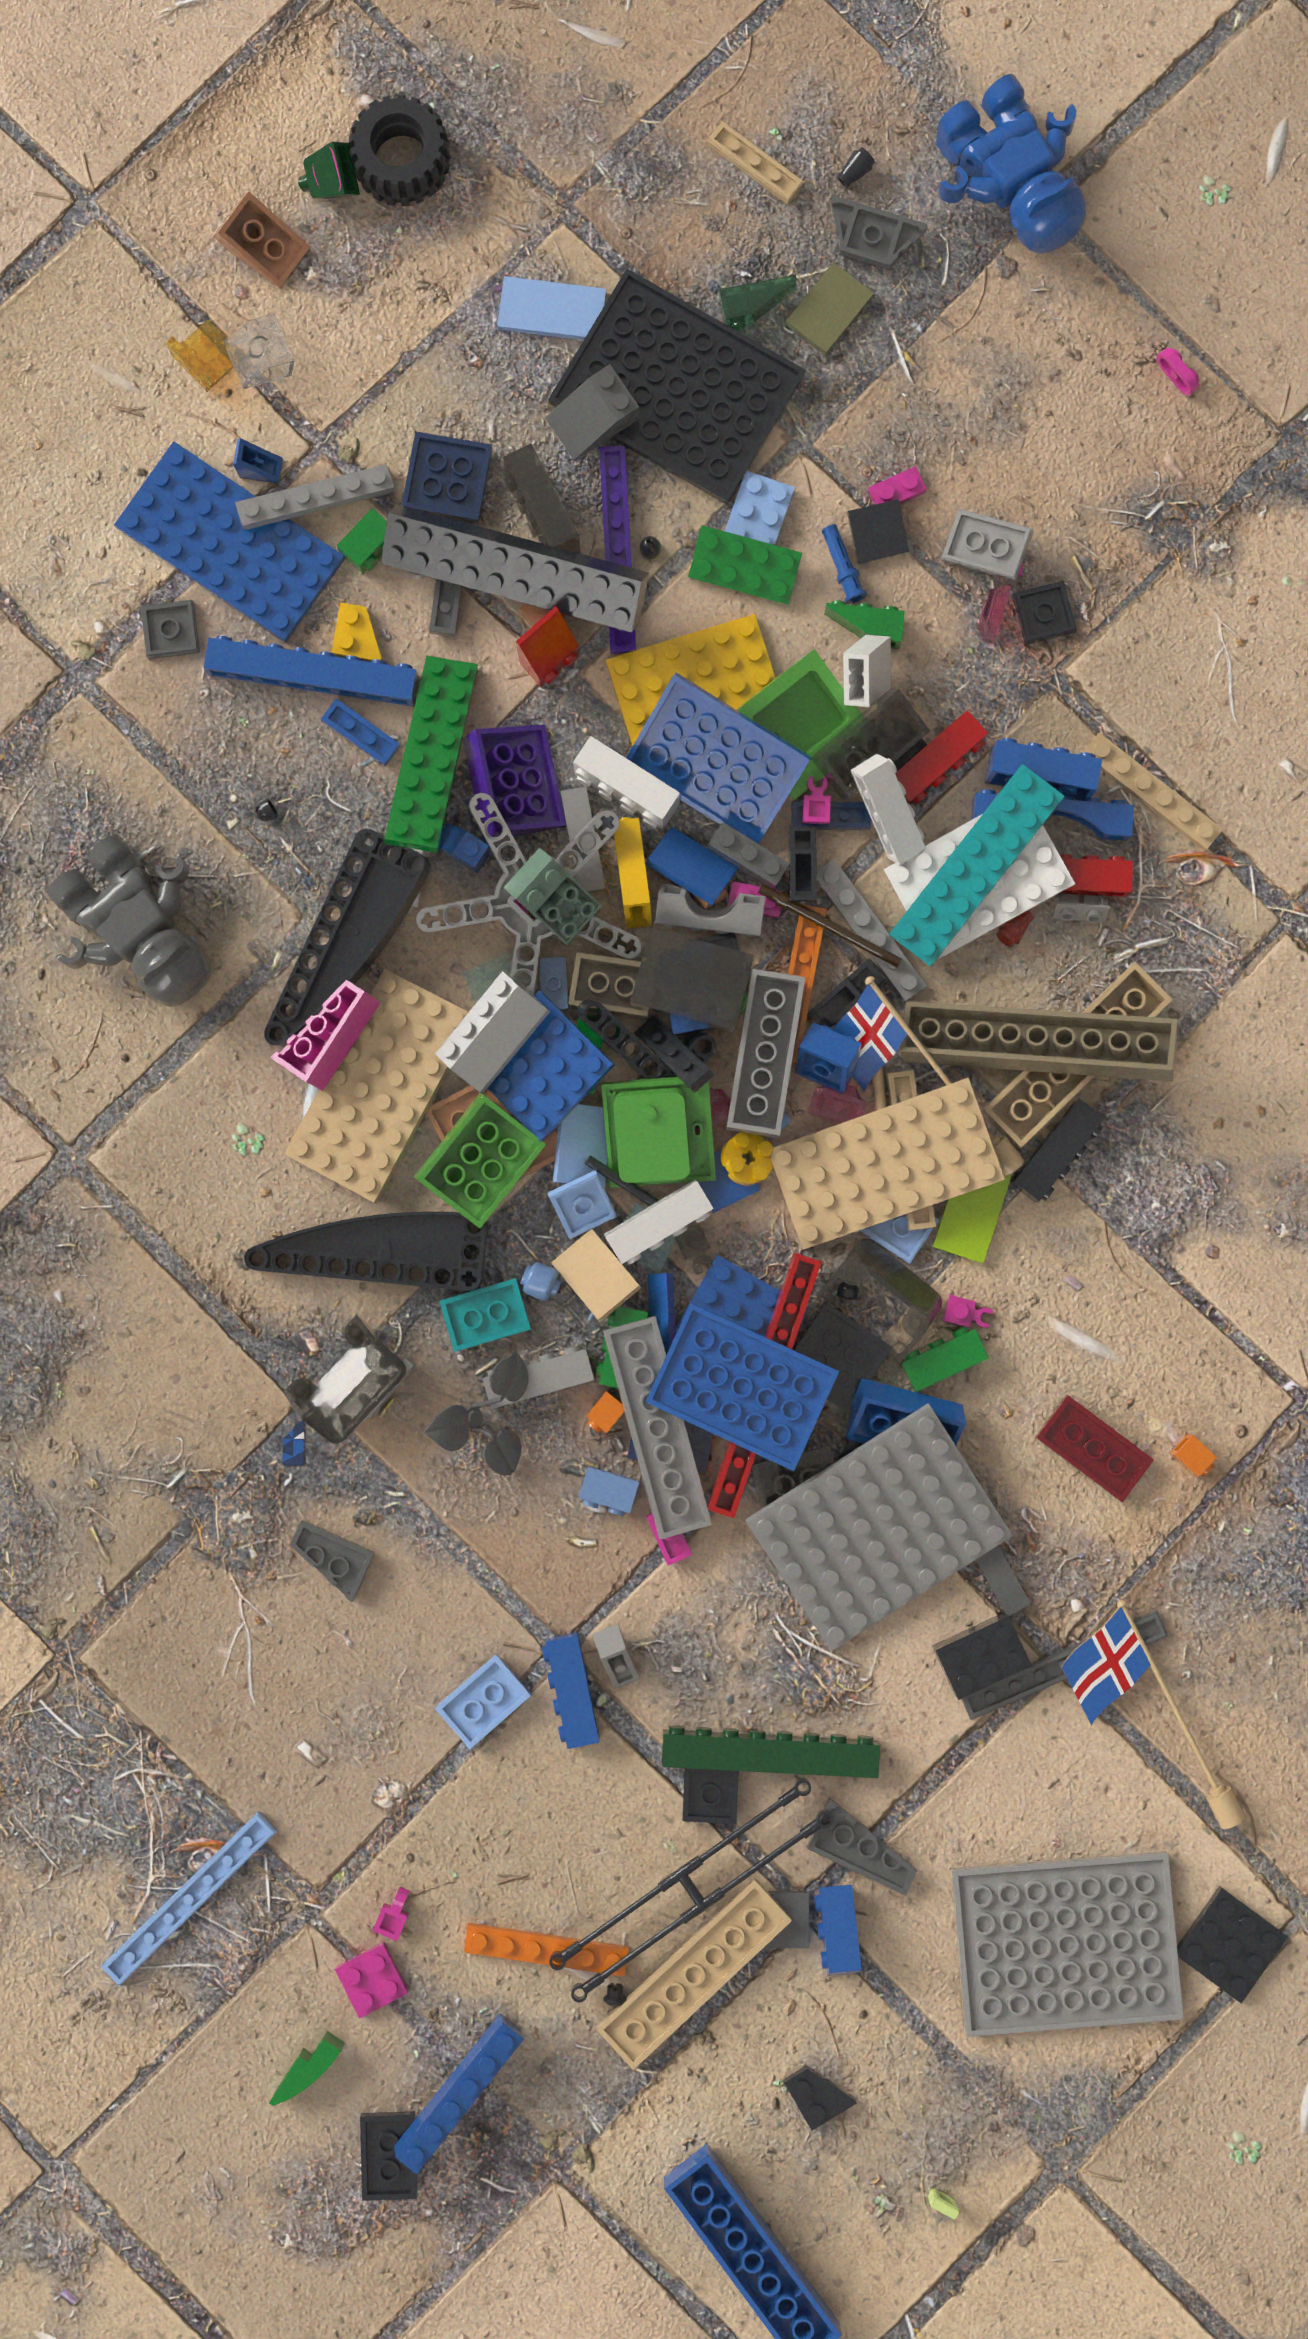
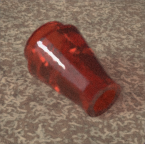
M1026 911L998 927L999 931L996 933L998 939L1008 947L1019 944L1034 916L1030 911Z

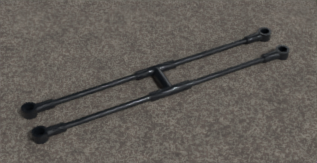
M806 1778L798 1779L795 1782V1786L780 1796L777 1802L700 1856L697 1855L660 1881L657 1887L582 1940L575 1941L563 1951L553 1952L549 1961L551 1968L554 1970L563 1969L566 1961L582 1951V1947L660 1892H665L678 1882L681 1883L694 1902L692 1907L680 1914V1918L601 1974L597 1973L583 1984H575L571 1990L572 1999L578 2003L585 2001L589 1992L605 1982L604 1979L683 1923L687 1924L725 1897V1893L803 1838H808L821 1828L830 1827L833 1823L831 1812L826 1809L820 1810L817 1813L816 1819L800 1829L797 1835L722 1888L718 1887L706 1897L702 1896L689 1877V1874L703 1865L705 1860L782 1806L785 1807L799 1796H807L811 1792L810 1782ZM806 1783L808 1785L807 1790L800 1791L798 1789L799 1784ZM825 1814L830 1817L829 1821L822 1823L820 1817ZM560 1957L563 1962L560 1965H556L553 1959ZM577 1989H582L584 1995L578 1997L574 1992Z

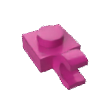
M399 1887L392 1906L386 1903L383 1904L372 1931L398 1941L409 1913L402 1910L409 1890Z

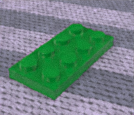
M701 525L688 577L789 605L803 553Z

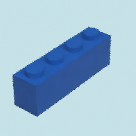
M574 1632L547 1638L546 1646H542L545 1663L550 1662L552 1672L547 1673L550 1689L555 1688L557 1699L553 1700L555 1715H561L563 1726H558L561 1743L566 1742L567 1749L599 1743L600 1736L579 1633Z

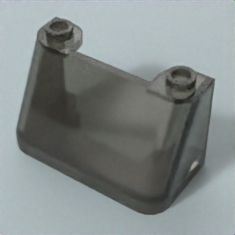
M357 1314L344 1329V1338L352 1347L317 1384H314L307 1378L296 1379L283 1392L299 1418L331 1443H341L346 1440L406 1375V1365L400 1357Z

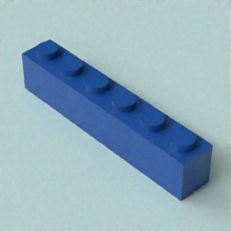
M500 2013L395 2144V2157L416 2175L522 2043L524 2038L521 2030Z

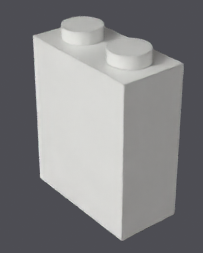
M865 635L843 653L844 705L870 707L891 688V637Z

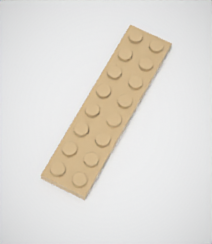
M756 1878L752 1879L634 1990L622 2005L617 2006L600 2022L596 2030L634 2070L792 1921V1917Z

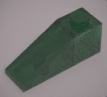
M796 275L719 289V305L723 323L736 331L751 325L795 292Z

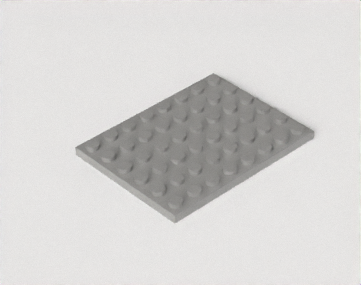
M929 1403L745 1519L831 1651L1012 1537L1011 1532Z
M1166 1851L951 1869L965 2034L967 2037L1184 2019L1169 1856Z

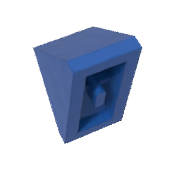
M237 439L233 465L239 478L279 483L283 458L244 439Z

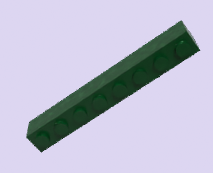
M676 1725L669 1726V1730L663 1729L662 1767L879 1778L880 1744L878 1741H874L872 1736L860 1735L855 1740L847 1739V1736L842 1734H831L830 1738H820L818 1733H804L803 1737L793 1736V1733L788 1731H778L777 1735H766V1731L750 1730V1734L739 1733L738 1729L725 1728L723 1732H712V1728L696 1727V1731H686L684 1726Z

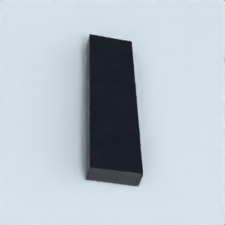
M655 1016L649 1018L634 1032L636 1037L694 1093L714 1076V1073Z

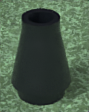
M860 147L858 151L854 150L844 168L838 174L837 179L845 188H848L852 183L872 170V166L875 163L874 158L863 147Z

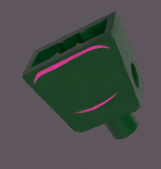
M330 142L305 158L303 165L306 174L298 178L300 189L303 192L310 191L311 197L315 199H332L360 195L354 164L349 152V143Z

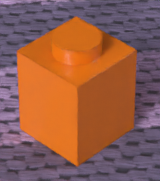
M606 1391L586 1417L590 1419L587 1424L599 1434L602 1430L607 1433L624 1412L622 1402Z
M1187 1434L1169 1453L1196 1477L1207 1475L1214 1468L1215 1464L1213 1462L1217 1458L1194 1435Z

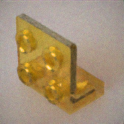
M206 320L185 341L179 343L172 336L165 343L171 356L206 392L243 359V354L209 320Z

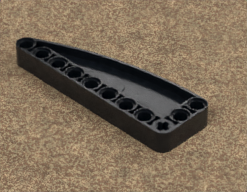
M366 828L358 831L265 1027L264 1037L269 1044L280 1047L287 1046L288 1043L286 1041L293 1034L297 1035L307 1025L305 1022L311 1015L315 1016L323 1009L322 1004L346 980L355 985L393 937L418 896L431 869L430 861L426 856L411 848L385 844V836ZM368 838L374 841L372 846L365 844ZM397 847L398 854L396 858L389 860V850ZM420 858L421 867L417 871H412L411 863L413 860ZM362 860V870L355 873L353 870L355 862ZM350 884L352 891L350 895L344 897L342 895L343 887ZM339 908L340 917L336 921H332V911ZM327 932L329 940L325 945H321L320 936ZM316 956L318 960L317 966L310 969L309 960L311 957ZM301 980H305L306 989L304 992L299 993L297 989L298 983ZM293 1004L295 1006V1013L293 1016L288 1017L286 1009L288 1005ZM281 1027L284 1031V1036L280 1041H277L275 1032Z
M401 1212L357 1217L306 1228L258 1244L245 1252L244 1262L248 1268L256 1271L474 1291L482 1285L488 1223L486 1221L481 1231L473 1234L468 1229L470 1221L459 1212ZM471 1245H476L480 1251L478 1258L475 1260H469L466 1257V1249ZM260 1251L264 1255V1262L260 1266H255L252 1262V1257L254 1253ZM283 1254H287L291 1258L290 1265L285 1269H282L278 1262ZM310 1256L315 1257L317 1260V1267L313 1271H308L305 1267V1261ZM336 1259H340L344 1263V1269L339 1274H335L331 1269V1264ZM366 1261L369 1263L371 1270L368 1275L361 1276L357 1268L361 1262ZM389 1264H394L397 1268V1274L392 1279H388L384 1275V1268ZM419 1266L424 1271V1275L420 1281L415 1282L411 1279L410 1272L414 1267ZM441 1269H447L450 1273V1280L446 1284H440L437 1281L436 1276ZM472 1271V1276L477 1277V1281L472 1283L471 1287H467L468 1283L463 1281L464 1275L468 1276V1272Z

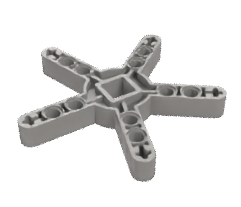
M479 793L471 798L469 808L504 872L496 885L494 895L422 908L416 915V922L422 931L434 932L500 920L510 932L515 934L510 976L516 980V976L519 973H528L530 981L524 987L534 995L541 939L549 937L553 933L536 917L532 920L513 902L515 898L504 889V886L527 861L494 800L486 793ZM477 799L487 800L489 803L486 806L487 812L491 814L494 811L496 817L488 818L482 823L480 818L485 817L482 810L476 811L474 806L478 804ZM607 810L597 813L554 860L573 877L616 832L619 827L617 815ZM610 816L611 820L609 823L612 827L603 828L599 832L603 835L600 839L599 835L590 830V828L593 826L595 829H598L603 823L600 820L601 817L608 818ZM497 821L502 827V832L497 837L490 836L487 831L489 823ZM587 834L593 836L595 841L593 848L589 850L584 849L581 845L582 837ZM506 845L512 846L515 851L514 857L509 861L503 860L500 855L501 848ZM567 854H573L576 858V865L572 869H566L563 865V858ZM479 902L485 903L488 907V912L484 917L474 915L473 908ZM457 907L461 910L462 917L459 921L451 922L448 920L447 912L450 908ZM443 909L442 917L446 923L445 925H440V920L432 921V926L427 927L426 923H421V919L425 917L424 913L429 912L431 916H439L437 910ZM594 916L588 921L587 927L577 933V935L624 958H635L641 951V942L637 937ZM607 927L611 931V938L606 942H601L598 939V932L600 929ZM617 937L625 942H629L632 939L633 951L628 950L624 953L625 948L615 943ZM524 946H530L533 949V956L529 960H522L519 956V951Z

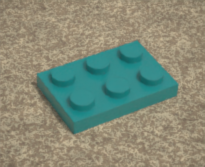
M517 1278L439 1301L454 1352L531 1329Z

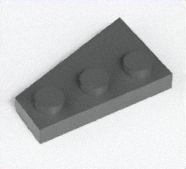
M305 1520L300 1521L290 1543V1546L323 1574L351 1603L354 1601L375 1552Z

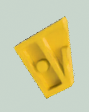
M340 602L331 651L336 657L346 658V656L351 655L357 656L362 659L361 661L372 662L373 659L382 660L371 620L365 606Z

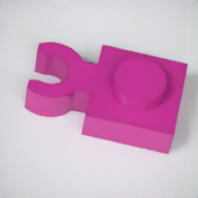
M809 777L807 788L811 795L803 796V823L829 824L831 796H823V792L828 785L827 778L823 777L822 786L817 788L812 783L813 777Z
M949 1295L943 1321L970 1327L971 1320H973L979 1327L988 1328L990 1324L983 1323L981 1315L983 1313L992 1314L993 1310L990 1308L976 1310L974 1309L976 1301Z

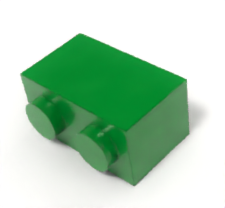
M373 508L337 544L339 553L344 555L345 559L362 575L367 570H372L378 564L379 557L383 552L387 521Z

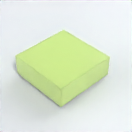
M932 2188L928 2195L930 2206L956 2220L960 2212L956 2200Z

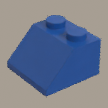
M813 1022L799 1046L796 1074L844 1095L860 1056L861 1043L851 1036H844L833 1031L828 1026Z

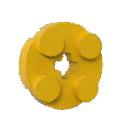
M740 1132L724 1144L721 1151L722 1166L726 1167L729 1178L735 1183L743 1186L754 1185L766 1179L772 1171L773 1164L770 1155L773 1153V1146L759 1135ZM748 1153L752 1157V1162L749 1165L745 1164L746 1159L742 1158V1155Z

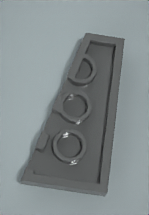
M829 1797L824 1810L826 1809L831 1812L833 1823L828 1828H821L814 1832L809 1840L807 1849L906 1896L917 1872L916 1868ZM826 1814L820 1817L822 1823H827L830 1819Z

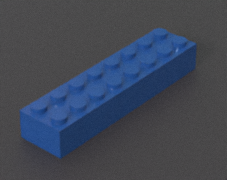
M708 2143L664 2176V2189L774 2339H839L842 2336L838 2319Z

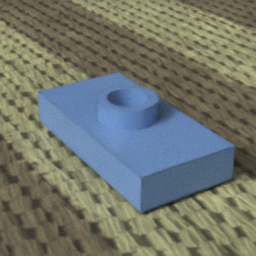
M566 957L539 958L541 991L561 1011H567Z

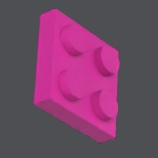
M385 1942L335 1968L359 2019L406 1995L409 1991Z

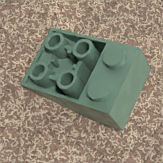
M541 848L530 857L504 886L507 892L566 945L602 907L590 893Z

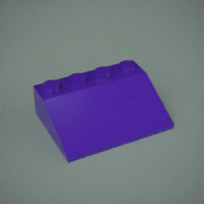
M545 725L474 729L463 738L474 795L486 793L491 796L513 837L566 826ZM478 798L477 810H482L485 817L480 818L481 822L484 823L488 818L496 817L494 811L491 814L487 812L486 806L489 804L488 801H482ZM497 821L489 823L487 827L488 834L492 837L499 836L502 832L500 823Z

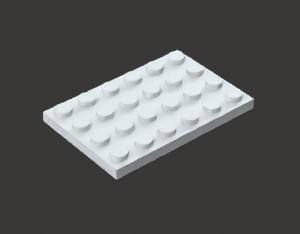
M982 814L926 845V849L904 864L894 863L884 869L906 911ZM1044 826L1040 828L937 960L1075 885Z

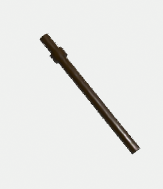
M762 883L758 893L776 902V906L783 910L785 908L791 910L896 968L899 966L902 958L798 902H790L789 894L783 891L780 893Z

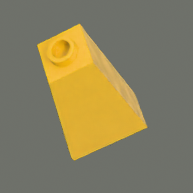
M624 817L619 819V827L614 833L625 925L626 929L652 926L651 907L639 818Z

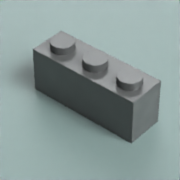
M724 822L721 823L708 844L710 851L738 867V870L759 883H763L776 890L790 865L787 861Z

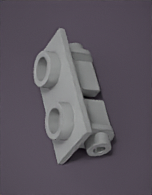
M1060 893V895L1054 896L1055 909L1052 918L1064 921L1078 920L1090 923H1104L1110 906H1108V899H1103V896L1084 895L1083 903H1079V895Z

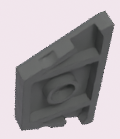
M832 196L831 207L839 255L889 270L926 232L928 225L926 223L841 197Z

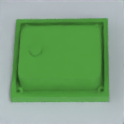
M815 649L809 651L737 709L740 713L812 757L789 794L792 800L798 798L808 789L807 781L809 777H813L812 783L814 785L876 735L856 706L844 705L843 687ZM829 752V756L823 759V755Z
M678 1077L602 1082L608 1167L619 1173L622 1181L634 1183L637 1186L688 1183L694 1179L697 1182L716 1181L709 1081L695 1093ZM696 1125H699V1126H700V1132H699V1133H697V1132L695 1131V1126H696ZM610 1181V1188L619 1187Z

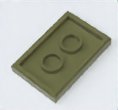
M833 262L789 316L785 325L826 356L871 301L874 293Z

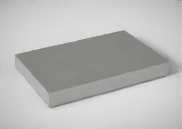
M958 509L941 559L948 563L1016 581L1034 531L1029 527Z

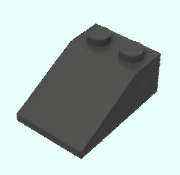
M609 364L582 383L546 416V420L573 460L576 461L639 419V406Z

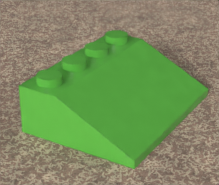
M479 1093L414 1177L478 1228H481L546 1144L542 1140L539 1141L538 1137L485 1095Z

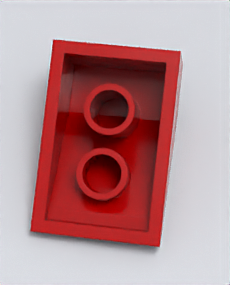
M556 606L515 641L520 665L540 687L545 683H552L559 676L558 672L565 665L567 667L571 666L579 657V645Z

